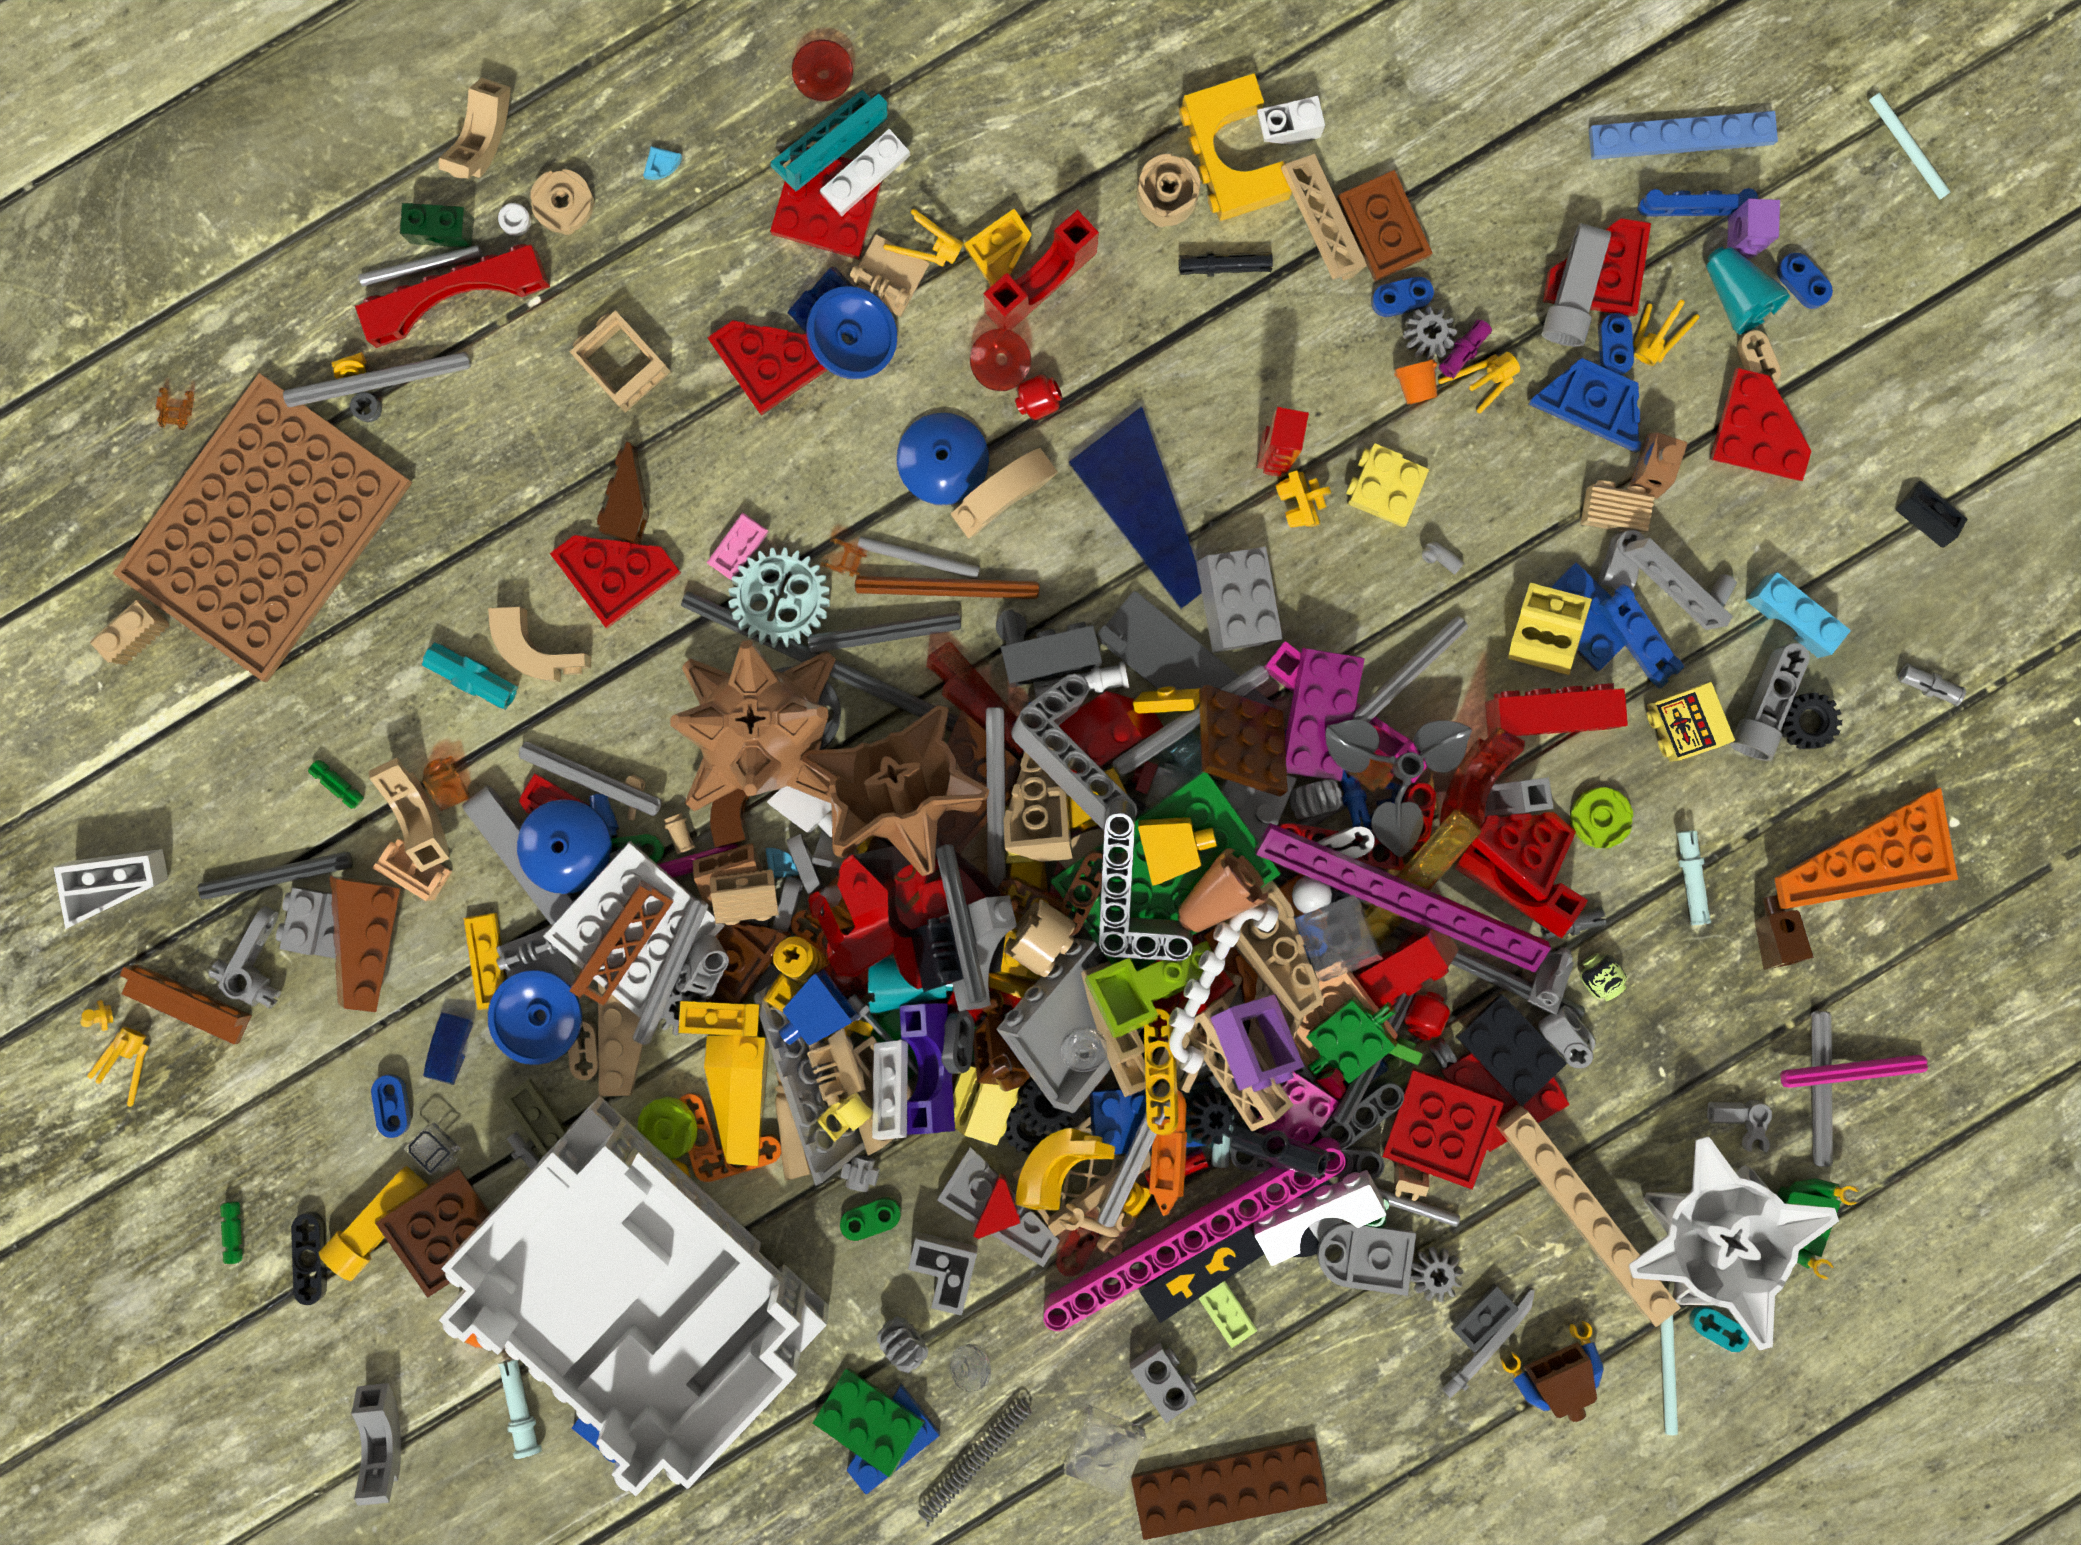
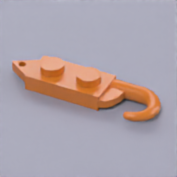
M1178 1089V1126L1169 1135L1157 1134L1152 1144L1149 1194L1154 1195L1163 1216L1168 1215L1177 1199L1184 1195L1187 1106L1182 1092ZM1170 1119L1163 1120L1161 1130L1164 1129L1166 1123H1170Z

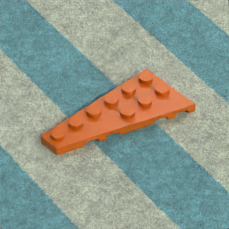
M1941 787L1928 791L1775 877L1780 909L1958 880Z

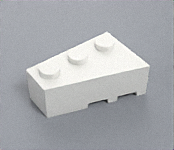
M163 849L74 860L54 867L65 929L168 880Z

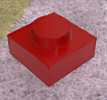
M1146 761L1144 767L1139 766L1136 768L1132 783L1137 784L1136 792L1147 795L1158 766L1157 764Z

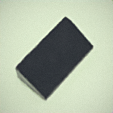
M1920 480L1896 509L1899 514L1942 548L1959 537L1968 520Z

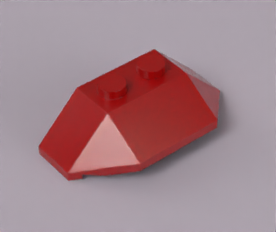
M1109 691L1104 692L1080 707L1076 713L1059 725L1101 769L1110 765L1115 759L1164 726L1155 713L1135 712L1133 705L1135 699Z

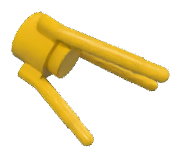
M912 209L911 214L914 215V219L938 237L932 249L937 252V255L890 244H884L883 246L885 250L932 261L943 267L946 261L951 264L955 262L964 242L945 232L916 209Z
M1682 299L1678 301L1657 335L1649 333L1647 337H1644L1652 310V304L1648 303L1637 337L1633 342V348H1635L1634 357L1651 366H1654L1656 362L1661 363L1666 353L1685 335L1700 316L1695 314L1663 346L1665 343L1663 337L1685 302Z
M1505 352L1499 357L1494 354L1484 361L1463 368L1454 378L1457 379L1489 366L1487 368L1488 374L1471 384L1469 390L1474 391L1490 380L1495 383L1500 382L1477 408V413H1482L1507 386L1514 382L1512 377L1520 372L1519 363L1510 352ZM1444 376L1439 378L1438 383L1443 384L1454 379Z
M122 1027L87 1077L92 1079L101 1069L95 1080L97 1084H100L119 1055L131 1059L134 1054H137L127 1105L131 1107L134 1104L144 1056L149 1045L143 1043L146 1038L144 1034L128 1027Z

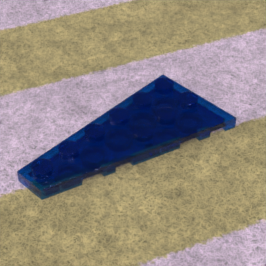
M1141 406L1070 460L1068 465L1181 610L1202 594L1198 569Z

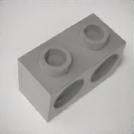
M1159 1342L1129 1363L1131 1372L1165 1423H1168L1197 1403L1194 1392L1198 1388L1188 1373L1183 1376L1177 1368L1180 1361L1171 1347L1165 1350L1161 1342ZM1160 1361L1165 1364V1369L1161 1373L1154 1374L1148 1370L1150 1364ZM1174 1387L1180 1388L1183 1394L1179 1399L1171 1400L1166 1396L1169 1389Z

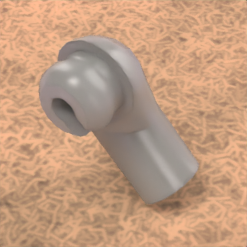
M1433 541L1426 544V549L1422 551V558L1427 563H1434L1437 560L1454 575L1464 565L1460 558L1438 542Z

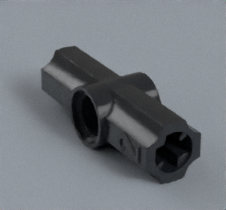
M1241 1121L1238 1125H1235L1231 1134L1230 1146L1232 1149L1271 1162L1278 1169L1288 1168L1319 1179L1321 1175H1324L1328 1166L1329 1153L1326 1150L1291 1139L1282 1131H1268L1262 1128L1251 1131L1248 1125ZM1285 1146L1282 1152L1274 1154L1276 1148Z

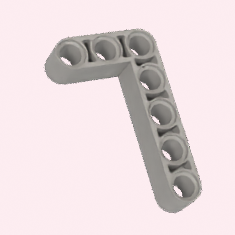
M1069 674L1022 709L1012 728L1011 734L1014 741L1104 830L1106 811L1112 802L1117 800L1129 802L1135 809V816L1137 808L1133 800L1059 727L1061 723L1078 711L1089 692V684L1084 677L1078 674ZM1124 817L1113 818V821L1120 824L1128 821Z

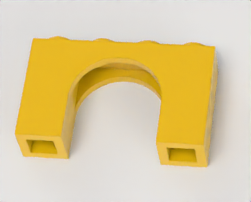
M1255 73L1184 95L1182 107L1179 108L1181 122L1184 127H1189L1191 137H1188L1193 156L1198 154L1201 164L1198 166L1200 180L1202 184L1208 185L1210 195H1207L1210 210L1212 213L1217 212L1219 222L1289 200L1292 194L1281 170L1284 161L1252 171H1237L1223 164L1214 149L1213 139L1223 126L1256 115L1257 110L1263 108L1264 100Z

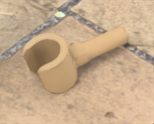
M635 775L628 776L625 784L644 791L646 786L645 781ZM629 806L627 819L635 820L636 809Z

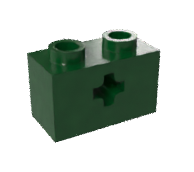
M402 203L400 234L410 244L462 248L472 246L474 217L465 207Z

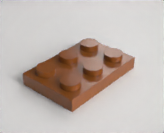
M1395 170L1338 195L1339 205L1374 281L1427 259L1433 254Z

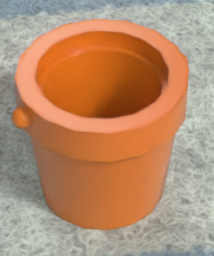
M1434 359L1394 369V375L1400 382L1407 405L1438 397L1435 375L1437 363Z

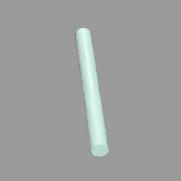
M1879 92L1873 96L1869 102L1939 200L1945 197L1951 191Z
M1671 1315L1660 1324L1665 1434L1678 1435L1673 1315Z

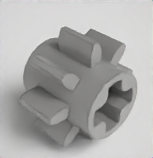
M856 1155L851 1159V1162H847L842 1166L840 1178L846 1179L845 1187L867 1192L869 1184L876 1186L880 1169L874 1168L875 1160L870 1157Z

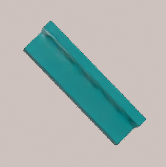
M861 90L770 162L771 167L795 191L799 190L887 120V101L880 94L870 98ZM861 103L864 104L860 109H858L855 113L852 114V110L855 107H857ZM835 123L839 124L836 128L830 131L831 126H833ZM812 141L817 142L807 150V145ZM788 160H794L786 166V169L782 166Z

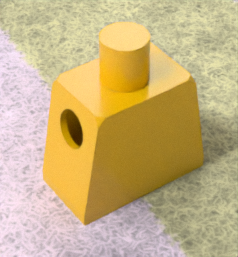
M1190 817L1151 819L1138 822L1152 886L1200 867L1201 858L1199 851L1217 847L1213 828L1194 832Z

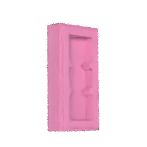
M742 513L707 561V564L732 581V576L739 575L738 567L746 565L748 562L747 558L752 557L769 531Z

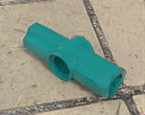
M434 642L427 649L423 657L422 666L450 680V684L473 696L478 695L499 708L506 710L517 695L518 686L490 672V668L467 656L462 657L441 644Z

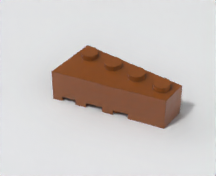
M330 875V887L332 889L331 906L334 921L333 938L336 954L337 1002L344 1009L376 1012L400 888L392 884Z

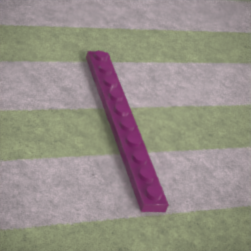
M1269 823L1255 847V853L1258 856L1532 972H1536L1551 950L1550 943L1544 939L1272 823Z

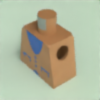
M1658 432L1646 434L1629 486L1643 487L1646 489V494H1652L1655 496V499H1658L1674 484L1687 442ZM1648 480H1656V484L1651 483Z

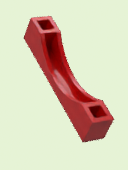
M518 244L502 255L490 254L482 257L479 263L470 266L467 264L455 266L451 269L450 273L442 276H427L421 280L422 283L413 286H398L392 290L393 293L385 296L374 295L367 297L363 300L362 304L356 305L355 309L366 340L378 348L406 338L413 325L425 312L439 302L456 294L474 290H495L524 297L547 289L550 285L539 253L531 244Z

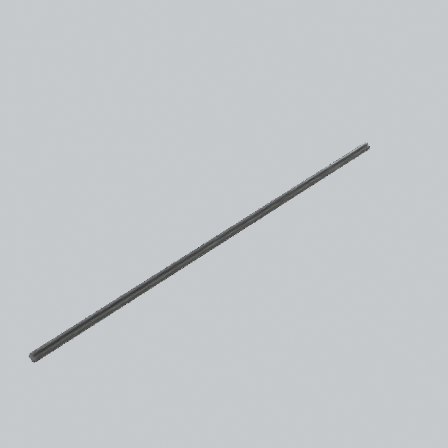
M686 592L681 602L682 607L748 637L749 627L740 630L738 624L742 619L734 620L732 611L696 594ZM759 634L751 639L759 642ZM769 638L763 643V645L802 663L821 654L820 652H810L808 646L798 644L792 639H789L788 647L784 646L782 640H778L775 648L772 647L771 639ZM838 660L835 661L830 676L920 718L936 707ZM950 712L948 713L946 730L952 732L958 716ZM1004 738V748L1021 762L1024 750L1018 744ZM1130 797L1137 808L1136 818L1152 808V806ZM1275 864L1281 874L1273 879V882L1282 885L1298 874ZM1336 898V906L1341 913H1343V905L1341 901ZM1355 901L1359 922L1402 942L1414 933L1419 938L1425 934ZM1459 949L1451 962L1452 965L1527 1000L1529 998L1533 983ZM1562 998L1559 1009L1563 1006H1568L1581 1020L1585 1008Z

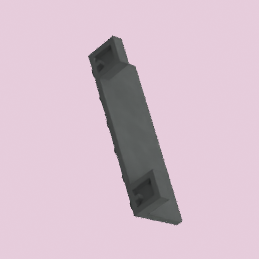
M1136 591L1131 593L1108 623L1103 625L1096 634V639L1156 689L1173 686L1176 690L1198 689L1206 684L1222 689L1240 677ZM1256 689L1243 696L1244 698L1277 709L1276 705Z

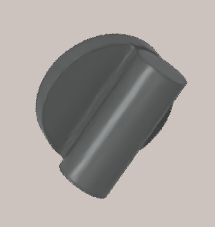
M1014 609L1003 611L996 622L997 634L1004 641L1024 636L1027 630L1024 617L1014 612Z

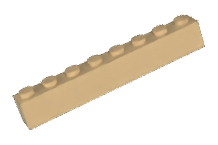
M1517 1104L1498 1119L1496 1124L1498 1130L1643 1316L1657 1327L1678 1311L1681 1307L1660 1280L1632 1277L1629 1264L1637 1259L1640 1254L1531 1114Z

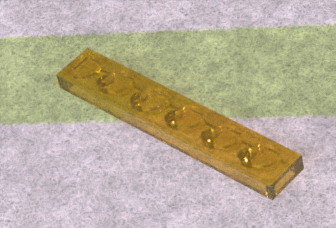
M1454 810L1396 877L1430 890L1481 833L1479 826ZM1371 904L1358 919L1361 931L1360 945L1345 952L1338 951L1334 947L1336 954L1361 968L1405 917Z

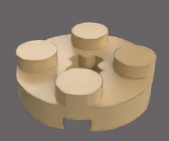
M562 169L563 171L546 172L535 181L531 189L530 199L532 200L533 214L541 225L548 230L564 235L572 234L575 230L585 225L592 214L595 200L590 187L579 174L571 170ZM565 195H568L567 201L569 204L566 207L556 208L558 203L555 198L557 196L563 198Z

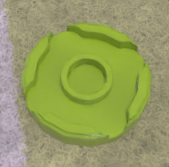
M1607 787L1591 788L1581 793L1573 802L1570 811V826L1576 831L1575 836L1585 845L1594 848H1612L1622 843L1630 834L1633 809L1628 799L1619 791Z
M672 1097L658 1098L647 1104L638 1117L637 1130L670 1160L679 1158L692 1149L697 1137L695 1116L689 1107L679 1099Z

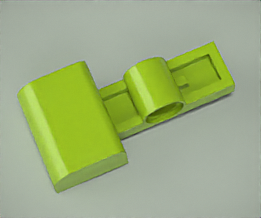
M1205 941L1194 946L1191 955L1182 961L1162 960L1136 971L1131 959L1127 958L1086 976L1085 982L1112 1037L1123 1036L1153 1022L1158 1016L1152 1003L1153 1001L1162 997L1168 998L1183 991L1190 979L1199 981L1204 971L1198 966L1200 957L1206 950L1212 952L1208 942Z

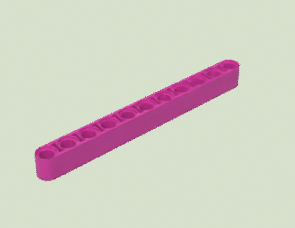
M1323 1138L1311 1144L1327 1152L1337 1153L1333 1160L1328 1161L1325 1173L1319 1179L1308 1175L1298 1177L1294 1175V1170L1288 1168L1278 1169L1273 1166L1051 1293L1044 1301L1043 1321L1048 1329L1058 1332L1071 1327L1339 1174L1343 1170L1346 1161L1340 1144L1332 1138ZM1278 1183L1282 1185L1281 1189L1277 1192L1267 1191L1268 1186ZM1245 1199H1251L1255 1201L1254 1204L1248 1208H1243L1239 1206V1204ZM1217 1215H1224L1227 1217V1219L1223 1223H1215L1212 1221V1219ZM1191 1230H1195L1200 1233V1235L1194 1239H1189L1185 1237V1234ZM1163 1246H1169L1173 1249L1168 1254L1158 1252V1249ZM1135 1262L1146 1264L1144 1268L1139 1270L1131 1267ZM1109 1277L1119 1280L1114 1285H1108L1104 1282ZM1080 1293H1088L1092 1297L1088 1300H1081L1077 1296ZM1060 1308L1065 1312L1062 1315H1053L1050 1311Z

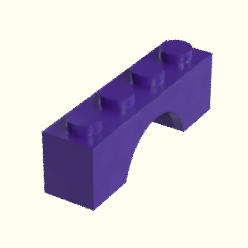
M947 1004L899 1006L901 1038L912 1047L918 1063L917 1086L911 1098L907 1100V1135L955 1131L952 1074L946 1070L941 1060L944 1048L945 1021L948 1017Z

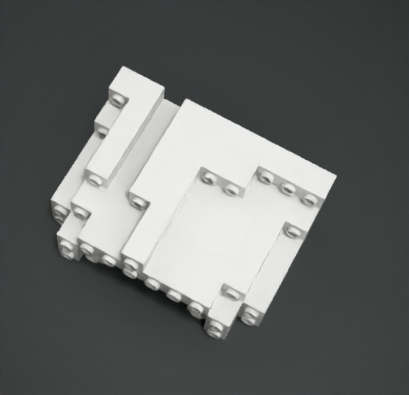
M599 1096L541 1158L533 1170L455 1250L443 1266L442 1270L445 1272L448 1281L456 1287L461 1286L463 1290L453 1299L439 1321L443 1324L445 1332L453 1338H459L462 1342H465L474 1333L477 1336L478 1343L488 1351L493 1350L498 1355L504 1348L514 1360L520 1359L528 1367L529 1373L536 1380L544 1381L552 1388L554 1396L563 1403L568 1402L576 1410L577 1416L584 1423H591L600 1431L596 1444L599 1445V1450L607 1459L616 1460L612 1472L616 1484L622 1490L630 1491L637 1496L663 1468L672 1482L678 1485L681 1483L685 1488L689 1489L797 1375L800 1353L827 1325L829 1304L785 1264L777 1269L759 1252L760 1241Z

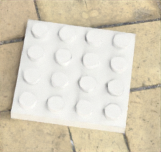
M629 841L547 930L543 937L582 969L641 880L674 899V902L612 993L614 997L640 1018L690 901L695 897ZM650 894L642 905L644 915L658 913L664 903ZM708 908L687 958L693 949L694 943L699 938L706 935L715 937L725 926L724 923L715 924L714 913ZM638 911V913L636 914L635 917H639V916H640L639 911ZM653 919L646 920L647 928ZM641 921L630 923L625 930L627 941L640 939L644 934ZM622 937L617 943H622ZM636 945L628 946L629 953L632 952ZM624 947L611 951L607 957L609 967L624 964L626 961ZM618 971L611 972L612 980L614 979ZM606 974L597 975L593 978L605 989L609 986Z

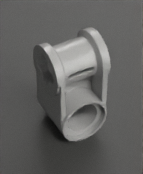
M1628 530L1612 537L1605 561L1599 573V584L1616 589L1622 584H1625L1631 590L1634 588L1639 574V567L1623 553L1627 547L1623 544V541L1628 540L1629 544L1630 542L1645 539L1640 532Z
M711 935L702 936L694 943L693 949L676 981V989L678 991L686 992L688 990L698 993L703 999H709L713 995L717 983L729 963L728 956L716 937Z
M1563 1006L1556 1015L1552 1013L1539 1021L1538 1027L1542 1036L1559 1052L1570 1066L1585 1068L1591 1064L1596 1044L1595 1037L1570 1007Z

